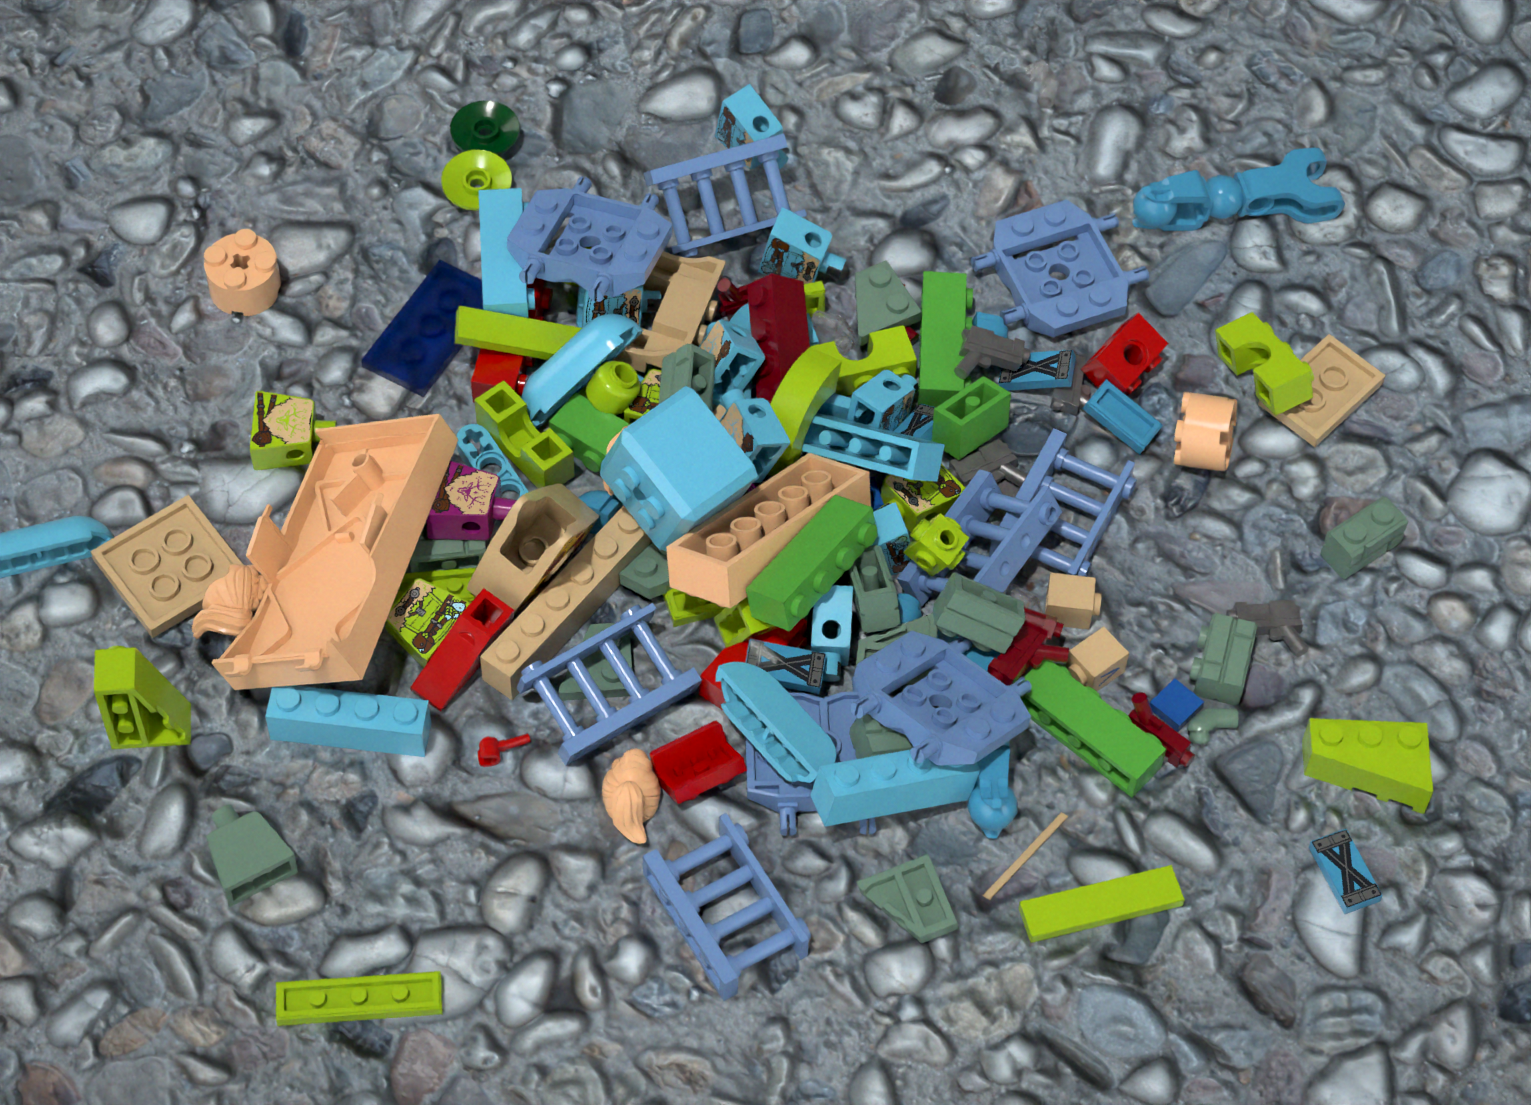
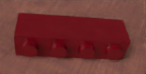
M773 273L747 285L751 335L765 355V360L755 373L757 398H764L769 403H771L779 385L791 366L810 347L804 281Z

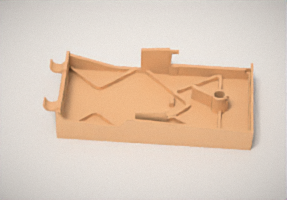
M440 414L316 429L315 433L320 438V442L281 531L269 517L273 507L270 504L266 505L262 516L258 517L246 552V557L268 582L255 616L221 657L213 659L211 663L234 690L363 679L458 442V438Z

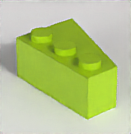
M111 646L108 649L95 650L94 695L112 749L191 745V703L136 647Z
M1309 718L1302 739L1305 776L1351 791L1353 787L1376 794V799L1388 802L1391 799L1412 806V811L1421 814L1425 813L1433 794L1427 723Z

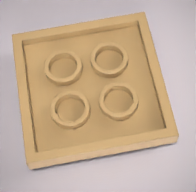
M189 495L90 551L94 562L152 638L203 609V598L210 584L226 576L230 565H243Z

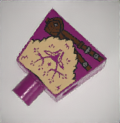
M450 461L426 520L428 538L487 540L491 537L495 521H504L517 500L502 498L501 479L498 475Z

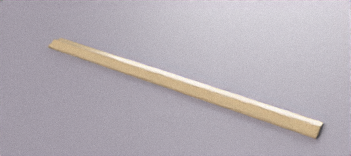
M1061 812L984 893L983 897L990 900L1068 816Z

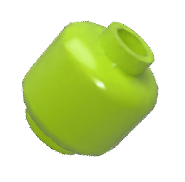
M607 361L601 364L588 381L586 394L589 402L598 411L612 413L617 416L624 413L625 408L630 406L640 393L641 384L632 366L625 362Z

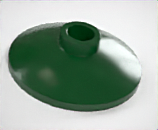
M476 101L467 104L456 112L450 123L452 141L463 152L485 150L499 155L509 150L516 143L520 133V124L516 114L506 105L495 101Z

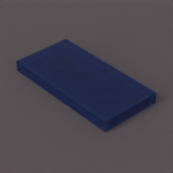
M439 260L361 359L362 367L424 397L463 346L455 343L456 312L458 307L465 306L483 310L482 279Z

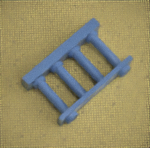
M784 133L643 173L647 187L657 184L659 191H663L678 245L665 248V252L670 254L677 253V256L681 257L694 256L699 254L697 249L699 246L773 226L782 207L790 211L776 160L779 157L778 150L788 147ZM756 156L759 163L763 162L777 217L758 222L743 170V167H746L745 159ZM723 165L725 171L730 172L744 226L728 231L724 230L710 176H713L711 169ZM691 175L692 181L697 183L711 233L710 236L693 241L690 238L676 188L679 185L678 178ZM805 209L793 212L801 217L807 216Z
M1053 428L1015 498L1031 502L1044 485L1050 487L1055 499L1097 517L1090 532L1059 518L1049 531L1082 545L1074 560L1041 545H1038L1030 555L1031 558L1061 570L1068 575L1088 577L1092 567V563L1089 560L1122 498L1129 500L1137 483V479L1132 478L1135 462L1128 460L1120 476L1069 455V450L1064 449L1067 434ZM1064 468L1111 488L1112 491L1104 504L1053 482L1054 478L1051 477L1055 469L1061 471ZM1007 511L999 526L1011 529L1021 515ZM991 540L989 557H991L1001 542Z
M979 469L944 516L955 520L961 526L962 532L969 537L962 547L965 555L958 564L980 570L973 580L1003 593L1050 528L1056 523L1062 510L1048 486L1043 485L1030 502L1003 495L992 473ZM996 508L1021 515L1011 529L985 523ZM975 536L1001 542L991 557L965 550ZM910 560L897 580L905 594L915 597L923 606L934 591L941 593L949 580L944 577L950 569L946 567L936 575L930 576L913 560Z
M653 603L644 608H641L640 605L631 607L621 614V621L545 664L539 660L522 670L521 674L523 676L520 677L517 690L522 694L535 687L564 733L562 737L564 742L559 748L558 755L565 766L685 698L699 687L702 679L693 667L682 673L681 669L676 670L647 625L652 620L656 611ZM632 631L663 677L661 680L662 686L651 692L648 688L642 687L614 641ZM598 650L602 651L630 695L628 699L630 704L620 710H617L616 707H610L581 661ZM568 668L597 714L595 718L597 723L587 729H584L582 725L577 726L548 680Z
M727 813L719 816L720 837L674 861L670 859L664 861L657 849L643 855V875L723 1001L738 994L740 971L789 945L792 946L800 960L808 956L809 939H811L810 931L801 917L795 919L748 847L749 840L743 827L739 823L733 824ZM728 850L740 866L739 869L693 893L689 890L684 892L678 883L680 875ZM747 882L751 883L761 898L713 925L710 922L704 924L698 914L700 912L699 907ZM768 913L772 915L781 929V932L734 957L730 954L725 956L718 946L721 938Z

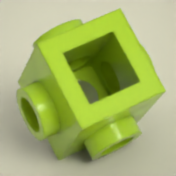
M940 513L930 521L924 518L917 524L910 534L913 540L903 553L930 576H934L946 567L952 570L965 555L962 547L969 537L962 532L961 526L955 520L945 517Z

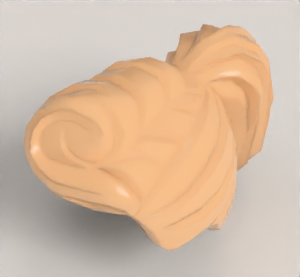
M232 564L228 567L226 576L210 584L203 598V610L193 620V637L199 639L206 631L238 636L254 617L252 613L257 611L268 586V582L254 565Z
M641 749L628 750L622 757L616 758L613 761L611 769L606 773L602 783V796L605 809L613 819V824L631 842L644 844L647 842L643 823L655 815L659 804L661 788L656 774L652 771V762Z

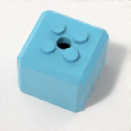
M687 386L623 429L601 462L600 476L613 491L614 495L621 501L656 547L663 551H667L666 546L741 498L758 477L755 465L695 390Z

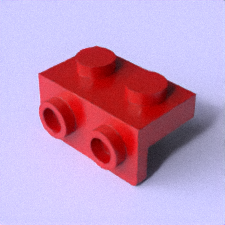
M717 720L651 751L649 754L654 772L660 783L659 785L677 804L693 800L700 793L719 784L727 783L735 776L747 771L744 758L726 741L722 725Z

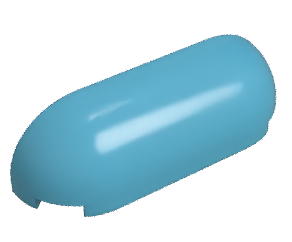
M605 314L594 318L529 377L523 388L521 398L527 403V412L535 428L538 430L575 392L578 393L588 383L601 364L612 361L644 332L643 329L632 319L623 315Z
M71 516L0 533V578L92 557L90 551L111 540L114 536L103 523L87 516Z
M729 662L718 666L716 681H721L725 703L721 704L723 711L782 777L792 783L795 781L804 783L814 782L821 765L835 763L836 749L831 738L771 674L755 665L744 662Z

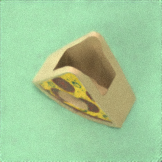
M559 483L523 494L512 506L489 543L468 583L467 590L476 597L485 588L513 608L515 615L540 594L559 574L580 547L599 518V515L564 485Z

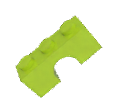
M1250 312L1215 329L1218 356L1237 376L1253 369L1256 396L1275 416L1313 398L1312 381H1314V374L1307 362H1301L1294 355L1290 345L1286 341L1282 342L1274 334L1269 323H1263L1253 312Z
M904 325L869 333L868 357L861 360H850L843 357L839 353L835 341L810 346L842 361L835 394L842 396L852 395L855 390L883 370H890L899 377L908 374L915 379L917 358Z
M504 380L474 400L477 424L483 426L490 433L500 450L537 488L557 483L563 485L575 476L573 451L551 428L543 433H540L535 428L527 412V403Z

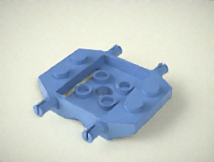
M584 176L577 179L572 189L537 190L507 237V249L523 269L519 274V279L523 283H526L528 279V284H532L535 278L551 282H574L589 291L588 296L591 300L595 301L597 297V302L602 301L604 295L616 297L645 284L672 237V224L654 211L659 203V198L655 194L651 197V193H647L642 203L637 206L589 194L587 192L591 188L592 182L587 177L584 180ZM565 218H570L569 223L560 238L556 240L550 254H544Z
M1068 200L996 221L993 249L988 253L971 257V265L975 272L993 266L1002 283L1011 290L1016 307L1000 311V317L1004 319V324L1007 325L1023 320L1028 330L1051 337L1124 315L1127 307V292L1130 290V285L1149 280L1146 266H1141L1127 272L1125 270L1122 271L1100 232L1119 226L1115 213L1097 219L1092 218L1091 215ZM1074 236L1076 239L1075 241H1063L1059 246L1043 251H1031L1027 256L1014 259L1012 256ZM1053 272H1061L1065 274L1067 278L1064 280H1058L1056 278H1052L1050 274Z
M910 631L857 664L854 678L860 699L850 705V710L853 716L856 715V718H862L865 714H869L883 726L905 734L913 746L910 750L911 757L914 761L917 759V763H922L928 758L937 766L975 764L1028 728L1031 715L1020 697L1029 693L1032 687L1029 680L1025 681V677L1019 678L1011 685H1005L962 653L970 650L972 647L971 640L959 636L951 643H947L938 638ZM929 668L932 669L928 676L914 685L906 686L898 695L893 698L888 696V694Z
M854 676L851 678L853 692H841L824 698L807 693H791L790 688H785L831 738L836 748L835 763L857 759L855 755L856 749L853 748L849 734L850 727L856 720V715L853 716L851 713L850 705L860 699ZM745 737L747 799L780 814V834L787 836V822H789V836L797 833L795 813L817 811L810 796L815 781L810 783L800 781L787 783V780L778 773ZM875 818L859 820V832L866 835V820H868L869 834L876 832Z

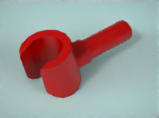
M529 734L500 741L495 737L488 736L483 738L479 743V750L477 752L480 766L490 767L497 765L501 761L500 752L530 743Z

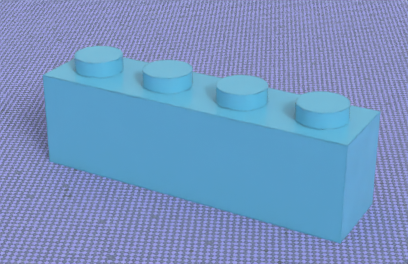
M522 188L478 190L483 310L529 318L528 310H535L534 288H527V281L523 283L519 279V274L523 269L507 249V237L529 202H523Z
M816 413L805 436L802 451L910 480L937 482L945 445Z
M297 685L272 687L265 716L270 740L425 757L432 724L429 700Z
M910 750L821 765L810 796L824 827L966 801L973 791L980 769L977 763L937 766L928 758L922 763H917V759L915 761L912 759Z

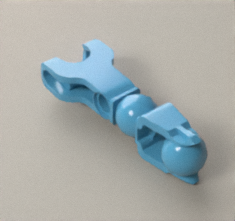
M1303 148L1291 150L1279 165L1250 169L1242 173L1237 172L1234 178L1217 175L1208 178L1206 181L1204 177H1201L1199 171L1192 170L1143 186L1133 200L1135 217L1132 223L1134 227L1143 229L1160 228L1163 231H1194L1199 229L1208 220L1209 216L1225 219L1234 216L1236 213H1238L1239 217L1283 213L1297 221L1308 224L1336 218L1345 207V202L1337 188L1320 187L1311 182L1323 174L1327 160L1320 148Z
M939 629L937 630V638L947 643H951L958 638V635L950 637L943 634ZM971 647L970 650L962 654L987 671L988 665L993 658H997L1001 653L995 650L986 652ZM1010 740L976 762L980 773L968 798L967 807L973 822L982 829L987 838H997L1001 830L1013 821L1018 810L1016 796L1013 790L1008 787Z

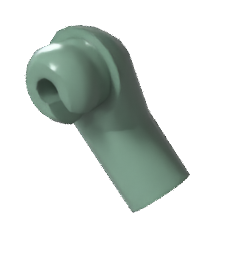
M1237 708L1202 710L1188 722L1187 730H1190L1189 741L1193 744H1206L1210 740L1209 730L1214 728H1237L1238 710Z

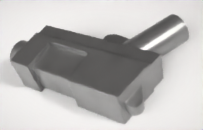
M972 325L969 330L964 329L961 333L963 343L958 355L964 356V358L956 366L954 372L959 378L965 379L976 365L989 368L991 364L1017 371L1022 362L1027 363L1030 349L1024 348L1025 340L1018 338L1011 340L994 335V331Z
M1073 350L1076 362L1072 386L1053 388L1050 408L1077 416L1078 409H1082L1091 398L1089 397L1091 388L1088 385H1082L1084 373L1080 369L1085 365L1086 357L1076 355V351Z
M1000 439L980 447L978 452L960 460L956 458L949 462V469H947L965 487L979 469L991 472L996 482L1006 478L1019 487L1022 486L1028 475L1016 468L1018 458L1008 448V444L1003 443Z
M1294 600L1269 601L1268 604L1235 602L1233 609H1227L1226 615L1233 617L1235 620L1239 618L1255 622L1258 625L1256 635L1269 634V638L1272 640L1284 639L1297 657L1302 656L1309 650L1308 645L1298 634L1301 633L1303 623L1299 615L1300 606L1295 605Z

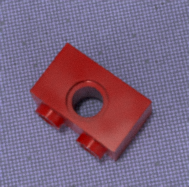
M1138 312L1121 324L1080 370L1098 388L1107 379L1128 396L1141 384L1142 381L1139 375L1143 371L1149 373L1162 361L1163 358L1159 354L1169 343ZM1124 355L1127 356L1130 363L1126 361Z

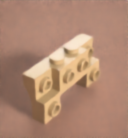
M662 252L648 279L643 284V289L660 291L664 295L654 318L652 330L643 329L644 332L612 361L625 362L632 366L634 370L645 373L648 364L662 368L663 358L672 352H676L677 349L685 344L700 346L706 337L708 326L705 325V322H712L717 311L718 301H714L713 298L718 289L717 284L723 277L726 261L710 256L686 258Z

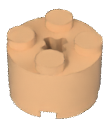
M241 229L235 234L219 239L205 250L204 268L208 288L213 303L220 310L232 314L231 311L243 312L244 316H252L264 312L276 302L278 291L281 287V279L276 252L266 239L256 235L253 230Z
M1184 392L1181 413L1186 415L1183 416V420H1177L1174 441L1180 443H1177L1175 450V465L1214 471L1227 470L1234 438H1232L1233 426H1236L1238 404L1236 399Z

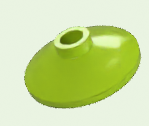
M469 150L456 155L446 164L442 172L441 184L444 194L453 204L466 210L479 211L478 190L510 189L512 175L509 166L500 156L485 150ZM481 185V187L474 188L473 186Z

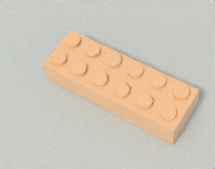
M812 453L806 454L666 546L670 587L685 592L690 596L711 601L718 606L732 608L747 597L746 587L834 495L871 507L869 471Z

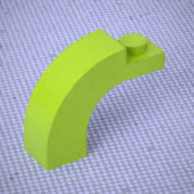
M809 347L794 362L783 378L770 405L791 443L767 475L773 477L800 459L804 439L814 416L823 403L836 391L842 365L841 360Z

